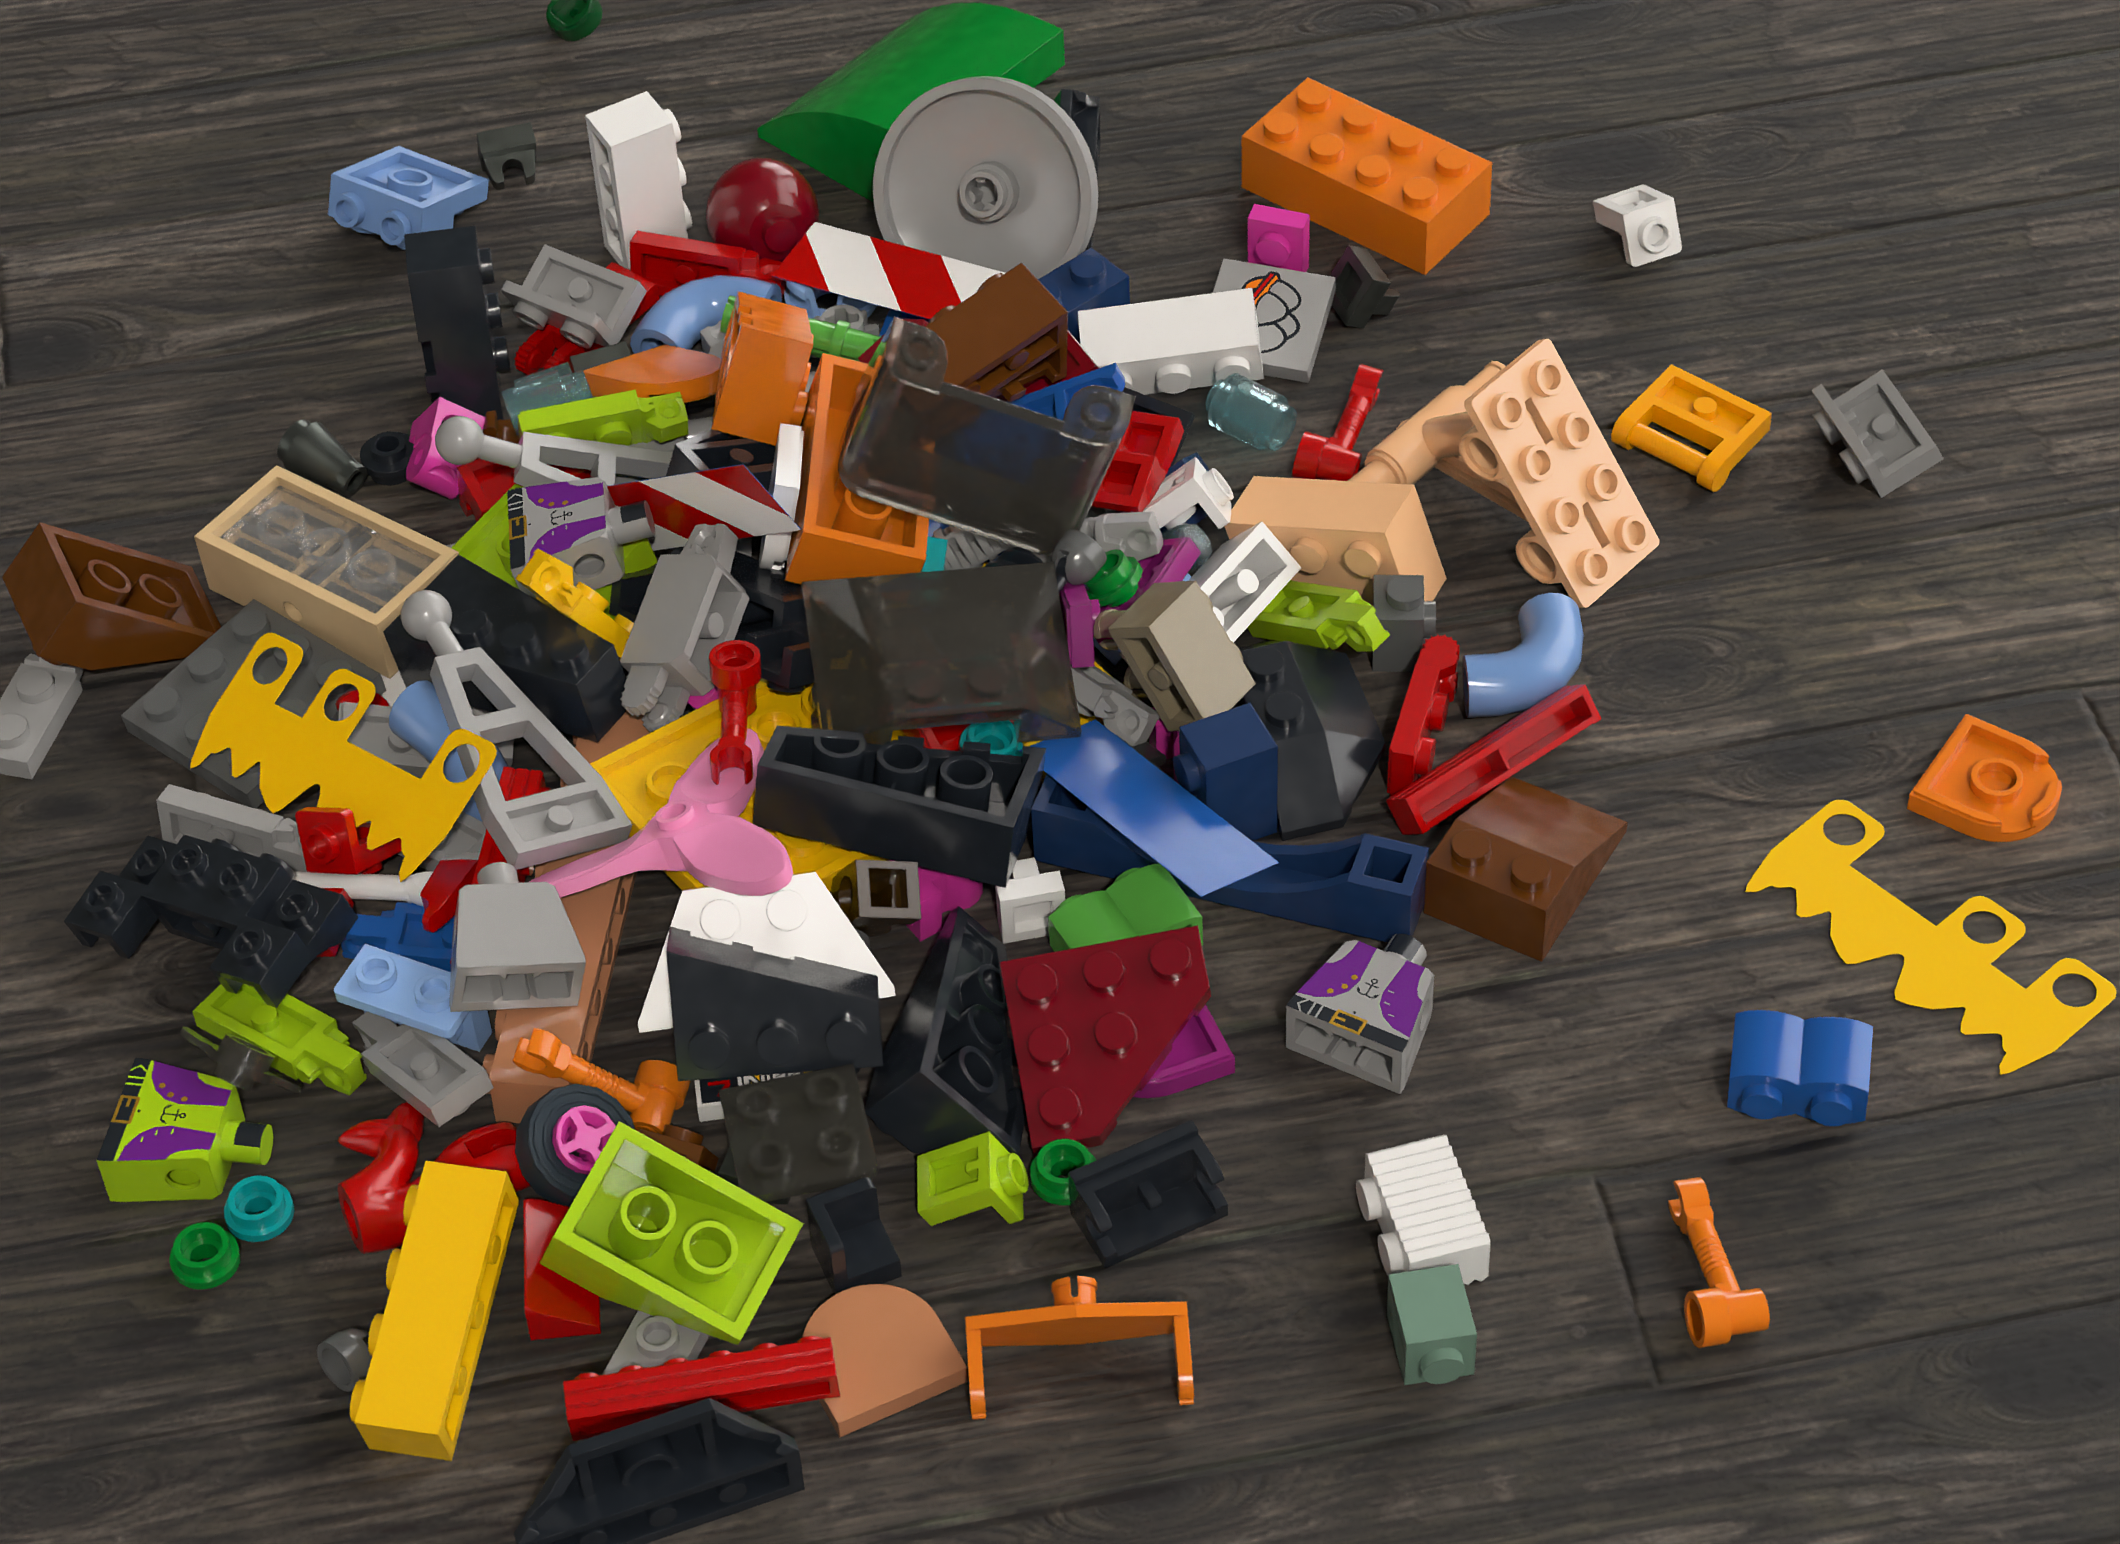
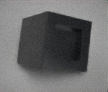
M865 1177L806 1199L812 1249L834 1295L852 1287L883 1284L902 1277L900 1259L880 1220L877 1189L870 1177Z

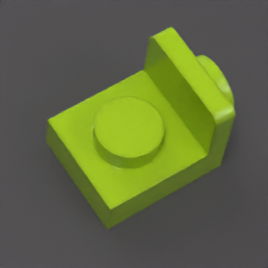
M990 1131L917 1156V1212L930 1226L990 1206L1009 1224L1024 1219L1023 1193L1027 1192L1029 1186L1025 1166L1020 1157L1015 1153L1010 1154Z

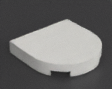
M780 423L768 492L794 521L800 490L804 431H801L802 426ZM792 531L762 535L759 568L769 570H781V568H784Z

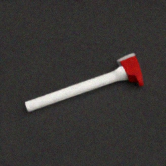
M480 852L445 855L439 861L434 871L411 874L402 882H400L399 875L311 873L305 871H293L295 874L293 880L320 888H344L351 899L407 901L408 903L423 906L425 910L422 917L423 928L429 932H436L455 915L459 889L465 885L472 884Z

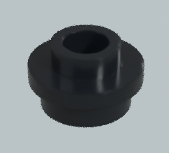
M387 431L373 436L364 443L360 450L361 465L367 468V474L370 475L372 480L386 486L398 485L407 481V465L414 450V444L408 442L409 435L401 432Z

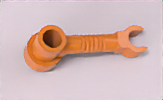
M538 1028L533 1029L530 1040L520 1037L512 1060L518 1067L531 1073L542 1074L549 1078H561L571 1084L601 1089L617 1099L622 1107L631 1113L630 1117L632 1118L635 1130L638 1132L640 1129L662 1134L664 1126L670 1125L674 1110L682 1108L691 1080L678 1081L677 1066L661 1060H646L639 1064L634 1083H631L573 1054L571 1048L561 1043L557 1036Z
M1696 1177L1673 1181L1679 1199L1668 1200L1671 1216L1676 1225L1680 1227L1681 1232L1688 1235L1709 1287L1708 1289L1689 1291L1685 1297V1321L1693 1344L1697 1348L1729 1343L1733 1335L1767 1330L1770 1314L1765 1294L1760 1288L1740 1290L1714 1227L1713 1210L1710 1206L1708 1190L1703 1179Z

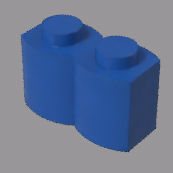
M1750 1010L1736 1013L1727 1107L1756 1119H1772L1797 1114L1826 1126H1841L1847 1123L1865 1121L1869 1094L1873 1026L1861 1021L1841 1017H1816L1803 1020L1791 1014L1769 1010Z

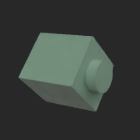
M1459 1264L1388 1274L1387 1318L1404 1385L1422 1382L1444 1384L1462 1376L1474 1375L1477 1332Z

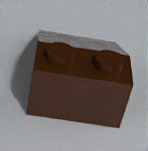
M41 522L36 526L2 576L13 600L14 607L31 640L34 651L38 657L54 665L68 664L87 670H97L187 658L221 628L192 566Z
M1511 776L1454 821L1426 862L1424 914L1542 962L1627 832L1628 822Z

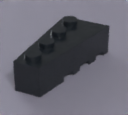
M459 554L424 589L435 591L448 601L452 610V621L449 628L463 650L481 647L559 732L599 742L627 711L621 705L622 701L620 700L623 696L621 692L625 690L626 676L614 644ZM400 614L383 633L406 688L421 680L432 682L430 672L434 658L437 655L428 641L418 640L404 629ZM472 681L462 683L470 706L489 712L499 711Z
M777 726L757 765L753 824L786 835L843 847L850 851H859L895 861L918 862V867L1006 888L1032 825L1031 809L1042 785L1046 748L1023 746L1022 756L990 754L991 743L964 741L963 751L924 748V738L898 736V740H892L884 744L866 743L863 733Z

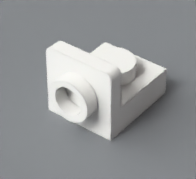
M1642 184L1593 200L1596 222L1622 235L1625 258L1628 264L1637 267L1681 251L1682 245L1673 197Z
M1194 457L1164 478L1157 493L1143 512H1154L1159 529L1165 526L1167 530H1173L1186 522L1197 510L1195 505L1199 503L1215 525L1221 529L1230 523L1232 508L1230 500L1234 496L1224 477L1215 468L1207 472L1197 457Z

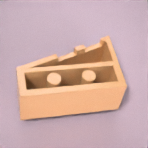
M1253 476L1231 510L1230 523L1224 526L1230 540L1256 524L1263 522L1302 567L1291 581L1354 589L1358 591L1362 600L1370 603L1371 606H1373L1374 575H1424V601H1434L1447 579L1415 485Z

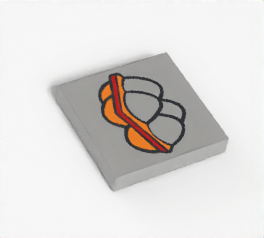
M1223 258L1213 293L1252 288L1258 320L1263 375L1309 383L1336 292V278Z

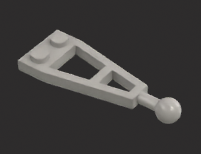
M454 416L445 420L439 426L435 436L437 451L447 462L455 465H465L479 458L515 468L513 482L524 487L580 479L549 465L591 470V478L598 477L604 480L607 486L615 485V474L651 479L665 477L673 453L671 451L523 432L519 443L516 444L484 435L477 422L465 416ZM752 537L738 539L735 551L751 557Z
M421 590L410 595L401 609L402 625L412 637L428 641L437 655L434 658L430 676L450 732L452 733L457 729H466L493 744L523 737L568 785L505 801L493 766H490L473 793V797L484 826L507 863L513 865L518 870L615 845L627 840L633 824L602 776L481 647L463 650L449 628L452 621V610L445 597L431 590ZM472 681L499 711L474 717L462 683ZM464 744L456 747L468 779L478 767L479 752L474 746Z

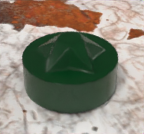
M551 0L547 7L546 19L561 39L577 41L587 37L597 28L603 11L598 0Z

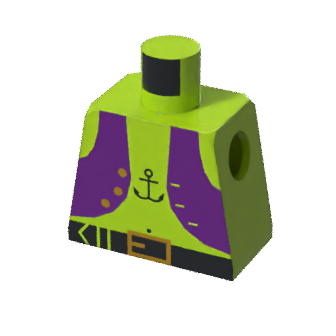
M135 1058L96 1161L110 1201L139 1202L214 1199L222 1194L233 1162L266 1165L268 1163L273 1147V1130L269 1124L245 1122L237 1088L230 1081L144 1058Z

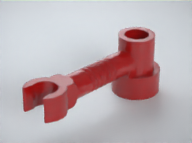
M1360 364L1347 404L1333 436L1329 439L1328 437L1307 431L1303 434L1294 460L1293 478L1348 481L1358 473L1362 453L1352 450L1368 413L1371 412L1376 404L1381 390L1377 387L1384 370Z
M730 640L716 645L709 653L710 679L718 687L719 710L722 713L719 745L710 752L711 778L716 785L719 784L721 771L726 768L736 767L744 771L745 784L751 782L754 776L752 750L746 745L748 716L757 709L756 684L762 676L760 651L757 646L750 642Z

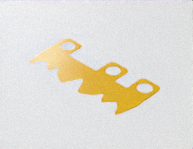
M271 632L262 635L211 711L191 759L190 769L199 766L211 753H219L226 748L231 749L232 776L235 778L244 774L257 762H260L259 788L267 808L272 813L282 810L308 788L319 784L320 795L317 807L350 809L354 816L356 828L371 821L367 838V849L372 851L394 839H401V851L405 856L399 871L400 882H402L415 871L447 836L496 757L495 745L466 729H457L446 738L420 779L347 741L375 697L376 688L371 681L347 669H338L327 678L303 717L275 704L303 659V650L298 644L276 633ZM274 647L283 649L287 656V664L282 675L269 684L258 683L253 677V666L256 659L267 649ZM342 684L354 685L359 692V702L354 712L349 717L340 721L328 719L324 712V704L330 692ZM469 744L474 746L479 752V764L474 774L463 782L454 783L448 781L443 772V765L448 754L460 745Z
M1846 800L1830 802L1771 849L1746 887L1745 892H1758L1770 886L1775 888H1794L1796 890V914L1800 918L1830 912V937L1839 957L1845 964H1857L1892 954L1902 955L1904 957V965L1894 992L1895 1000L1907 1005L1932 1010L1965 1008L1966 1010L1961 1021V1033L1964 1035H2001L2002 1047L2006 1054L1999 1065L2000 1075L2011 1073L2056 1051L2116 997V988L2111 982L2079 960L2073 958L2059 960L2026 989L1992 966L1991 963L2024 936L2026 928L2020 919L1987 897H1971L1935 926L1851 867V863L1883 838L1885 830L1880 822ZM1839 814L1853 816L1863 823L1865 836L1860 842L1853 845L1836 844L1830 841L1824 834L1823 825L1825 821ZM1978 911L1990 912L2003 920L2006 926V933L2002 939L1995 943H1979L1970 939L1965 934L1963 921L1971 913ZM2065 974L2082 975L2094 984L2097 992L2093 1002L2086 1006H2068L2055 997L2053 983L2057 978Z

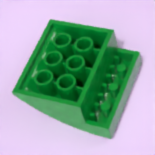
M951 3L932 7L912 16L757 128L758 137L874 203L873 178L880 147L893 122L911 102L937 86L976 76L1012 79L1035 88L1065 65L1064 30L1035 16L997 5Z

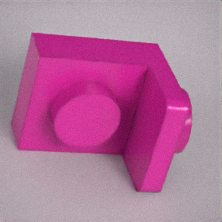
M1254 204L1248 216V263L1307 272L1309 268L1310 214Z

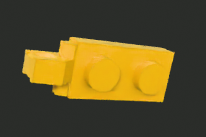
M537 548L521 574L517 575L516 580L536 595V599L614 644L620 660L634 623L620 614H617L613 620L604 612L610 603L603 596L582 582H578L576 586L573 585V567Z

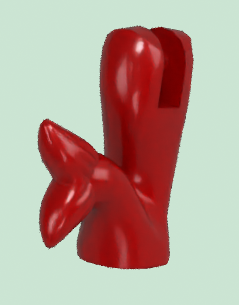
M408 1102L397 1106L387 1118L360 1122L343 1132L338 1138V1142L342 1146L375 1158L368 1166L338 1184L339 1201L346 1225L353 1242L363 1254L386 1251L403 1245L407 1230L403 1216L404 1203L410 1186L412 1184L419 1185L421 1179L420 1175L413 1182L409 1183L417 1164L418 1142L421 1140L424 1128V1115ZM510 1122L489 1124L467 1132L447 1146L433 1161L505 1171L510 1178L515 1192L531 1187L523 1177L515 1154L517 1129Z

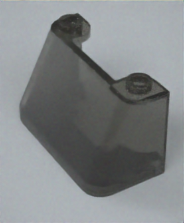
M894 317L860 379L838 462V473L842 483L850 492L862 498L1001 543L1020 547L1035 554L1051 556L1055 545L1067 530L1080 531L1127 430L1136 396L1105 386L1091 385L1083 387L1073 395L1066 407L1063 420L1050 417L944 382L948 366V351L944 341L936 332L924 326Z

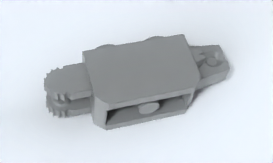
M725 524L695 525L680 554L660 555L630 636L626 642L620 663L629 674L624 684L625 690L621 692L623 695L620 698L622 701L621 705L632 716L635 714L639 717L642 714L644 716L642 718L643 726L650 733L679 719L684 713L690 696H704L716 687L710 679L709 653L716 645L735 639L750 599L745 589L730 574L738 537Z

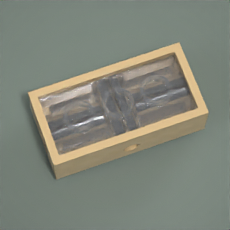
M277 465L194 536L210 590L243 606H246L255 599L389 679L399 669L383 631L401 614V609L406 599L413 593L424 590L459 554L458 551Z

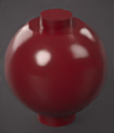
M752 158L735 164L718 178L708 197L706 222L713 243L746 248V250L758 252L759 259L768 258L783 262L814 222L819 223V207L813 188L807 179L794 167L776 159Z

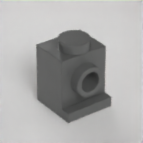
M1374 575L1373 606L1376 609L1375 614L1384 630H1387L1390 636L1377 649L1372 651V671L1413 672L1422 646L1425 644V639H1430V636H1436V601H1424V575Z

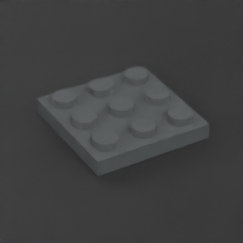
M253 599L127 709L121 717L129 733L242 804L256 809L264 802L259 788L260 762H257L237 778L232 776L230 748H226L219 753H211L199 766L190 769V764L211 711L262 635L271 632L276 633L298 644L303 650V659L275 702L278 706L300 717L304 716L330 674L338 669H347L371 681L375 685L376 692L381 695L386 691V687L380 673ZM274 647L265 650L259 655L253 666V677L258 683L269 684L282 675L287 664V656L284 650ZM342 684L330 692L324 704V712L328 719L338 721V711L335 703L344 693L356 690L357 688L354 685Z

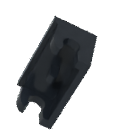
M1192 1120L1068 1172L1070 1213L1104 1268H1108L1228 1216V1203L1216 1185L1224 1181L1223 1173L1198 1134V1128Z

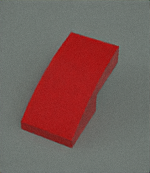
M1123 410L1109 449L1101 447L1098 449L1081 496L1083 505L1124 512H1143L1161 486L1184 434L1180 418Z

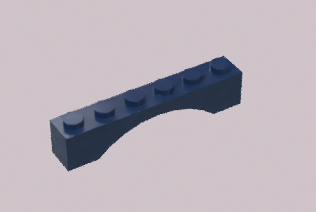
M1048 774L1046 775L1031 809L1033 847L1036 861L1116 879L1123 872L1132 868L1159 864ZM1366 833L1342 841L1315 845H1273L1254 842L1279 863L1203 897H1200L1171 874L1186 896L1389 943L1395 934H1407L1412 937L1414 935L1425 904L1426 862L1428 861L1429 848Z

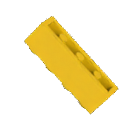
M425 1161L419 1185L412 1184L408 1189L403 1214L404 1223L407 1226L401 1249L395 1248L392 1251L387 1265L386 1286L390 1293L384 1314L377 1313L372 1320L368 1337V1350L372 1359L366 1380L359 1379L356 1382L350 1402L351 1420L355 1423L369 1449L452 1461L519 1204V1199L505 1171Z

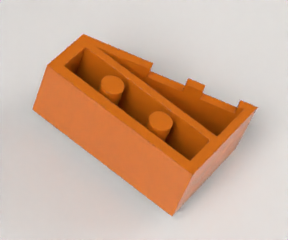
M737 292L723 340L711 429L776 446L780 423L801 425L808 398V392H805L811 363L808 361L814 345V334H811L807 309Z

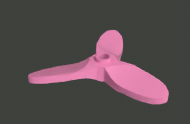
M747 728L746 745L752 750L754 772L753 779L748 784H745L744 771L736 767L726 768L721 771L718 785L712 781L710 752L719 745V737L694 760L686 772L677 780L668 803L660 808L656 815L635 835L619 844L547 872L529 882L550 883L556 887L560 898L623 875L648 870L688 871L705 886L748 896H763L786 887L791 882L793 869L785 847L765 829L738 817L746 808L756 788L757 765L764 753L757 733Z

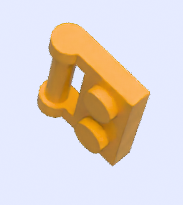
M1671 364L1619 416L1612 429L1611 441L1627 450L1636 447L1697 477L1698 485L1712 492H1717L1724 485L1730 471L1770 431L1772 413ZM1654 422L1712 452L1707 456L1648 427V425Z

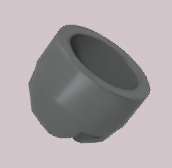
M356 1328L344 1329L336 1332L317 1347V1356L323 1371L333 1384L343 1391L350 1392L354 1389L359 1379L366 1380L372 1356L369 1354L367 1344L363 1341L369 1336V1333L365 1330Z

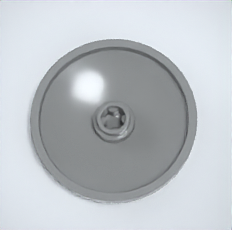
M976 76L937 86L919 96L900 113L888 130L878 153L873 178V199L877 222L885 241L1005 273L1023 263L1039 279L1085 251L1096 222L1098 183L1094 161L1083 135L1073 120L1058 104L1027 84L1002 77Z

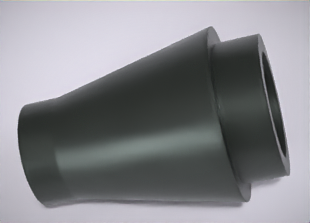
M304 419L299 420L286 430L279 442L277 456L284 462L286 470L336 490L345 497L355 495L367 478V468L358 463L320 422L310 423Z

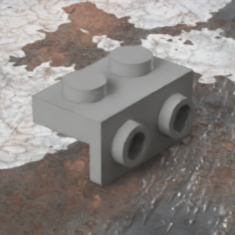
M545 244L522 286L506 280L500 290L515 306L512 313L519 320L540 330L546 324L559 328V332L565 338L584 348H591L593 342L604 347L619 343L647 292L643 285L635 279Z
M1883 369L1834 400L1822 384L1811 390L1821 407V410L1813 414L1819 428L1831 445L1839 440L1843 441L1847 449L1840 452L1839 456L1857 484L1868 478L1881 498L1943 460L1938 447Z

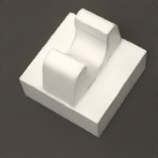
M1035 857L1017 860L1011 874L1012 879H1009L1006 888L995 885L998 926L1003 944L1049 936L1048 917L1065 900V889L1060 871L1040 874Z

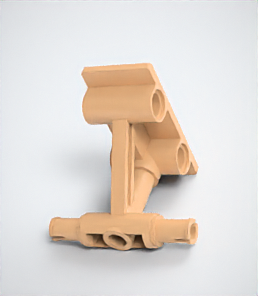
M1550 339L1536 341L1507 366L1498 361H1491L1464 386H1450L1443 390L1412 417L1402 421L1395 431L1371 449L1364 462L1365 467L1348 480L1414 485L1434 467L1526 520L1532 529L1518 540L1516 544V555L1520 564L1531 577L1541 583H1562L1569 597L1578 604L1579 608L1589 607L1659 545L1657 534Z

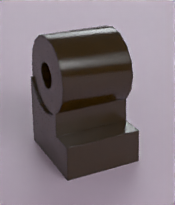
M854 860L832 879L831 894L852 926L868 936L886 934L891 931L893 924H913L921 919L918 862Z

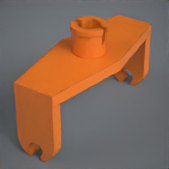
M1077 1276V1297L1071 1295L1070 1277H1064L1052 1282L1051 1292L1053 1293L1054 1306L965 1317L972 1420L986 1419L982 1347L1079 1345L1173 1333L1179 1405L1194 1404L1187 1301L1097 1303V1281L1091 1277Z

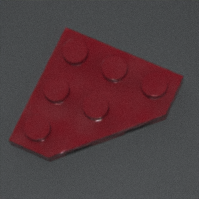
M1198 925L1000 962L1034 1158L1046 1144L1059 1139L1075 1140L1086 1148L1101 1146L1116 1127L1118 1116L1138 1090L1141 1092L1172 1051V1043L1192 1016L1196 1018L1211 998Z

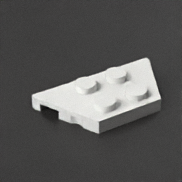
M815 871L793 874L791 882L786 887L763 896L734 894L709 886L682 890L670 927L691 931L690 936L732 945V941L753 946L754 951L794 960V957L797 956L877 975L879 998L896 996L894 985ZM669 932L638 1020L639 1033L673 1028L666 954Z

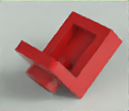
M305 807L295 814L307 872L354 875L372 874L382 869L381 861L401 852L400 838L381 845L372 851L367 849V838L371 823H364L356 828L353 813L348 808Z

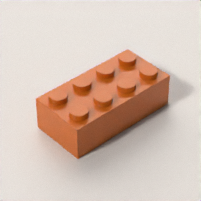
M1310 78L1305 79L1242 135L1243 189L1287 210L1310 214V221L1423 275H1426L1490 215L1492 162Z
M823 353L808 392L803 415L802 431H804L801 479L794 522L801 530L792 531L785 581L906 608L926 561L936 436L921 442L877 393L875 365Z

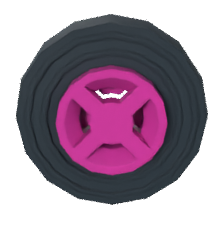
M573 1084L551 1089L528 1107L516 1130L515 1154L523 1177L534 1191L552 1203L570 1207L618 1122L620 1121L635 1130L632 1118L617 1099L599 1088ZM577 1151V1152H579L580 1154H579V1157H576L575 1155H573V1154H571V1153Z

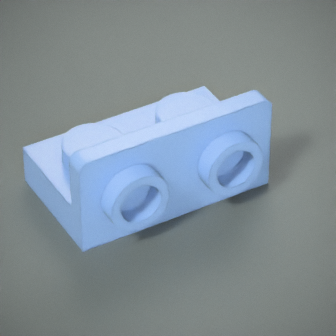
M364 944L334 987L336 1000L340 1003L364 1010V1013L370 1012L387 1018L395 1024H405L443 1037L452 1044H458L480 1052L492 1034L487 1010L450 1011L451 972L368 944Z

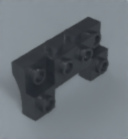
M677 547L670 554H680L684 547ZM735 551L730 574L745 589L750 599L734 640L747 641L758 647L761 657V678L767 680L769 688L780 692L797 693L803 691L805 685L832 679L834 659L850 657L851 651L856 650L858 641L871 630L880 627L881 609L841 593L785 581V570L759 568V560ZM657 564L637 572L626 573L619 581L612 583L610 614L615 616L620 614L633 623L635 622Z
M148 835L119 876L99 871L64 922L82 945L92 948L98 938L101 937L110 943L119 956L130 959L156 920L159 919L171 934L221 949V952L209 969L226 991L237 994L241 986L246 984L254 987L267 1005L277 1008L306 966L320 953L340 944L358 919V916L342 894L293 880L295 874L291 867L274 855L262 853L260 857L241 852L232 844L217 838L213 839L212 842H207L183 835L180 841L175 844Z

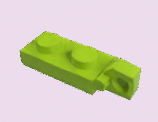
M635 389L521 411L517 415L519 440L523 432L629 446L641 442L647 444L653 440L663 443L688 434V416L680 392L639 398Z
M1291 580L1247 627L1253 637L1276 641H1290L1325 649L1330 647L1332 650L1337 649L1346 642L1357 652L1374 651L1390 636L1389 632L1384 630L1377 618L1374 606L1362 600L1357 590Z
M220 984L192 1011L197 1027L295 1080L299 1078L302 1082L311 1084L319 1077L327 1087L350 1096L367 1079L360 1061L362 1058L361 1053L349 1047V1038L338 1030L336 1019L289 994L285 995L276 1008L267 1005L252 986L243 984L237 994L226 991L222 984Z

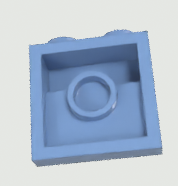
M397 146L331 174L328 216L334 217L336 222L343 227H351V229L360 233H376L386 243L396 245L405 250L404 234L452 229L455 215H460L464 210L486 201L489 179Z

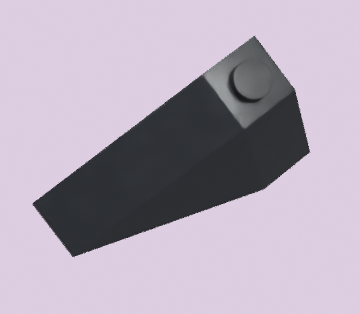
M960 906L950 912L883 1051V1066L876 1067L874 1070L864 1113L873 1119L876 1126L882 1132L893 1136L912 1153L924 1154L990 1131L1010 1154L1015 1153L1018 1155L1026 1120V1110L1022 1090L1014 1087L1012 1066L1017 1063L1014 1041L1007 1036L1005 1013L1008 1012L1000 962L1008 960L1006 946Z

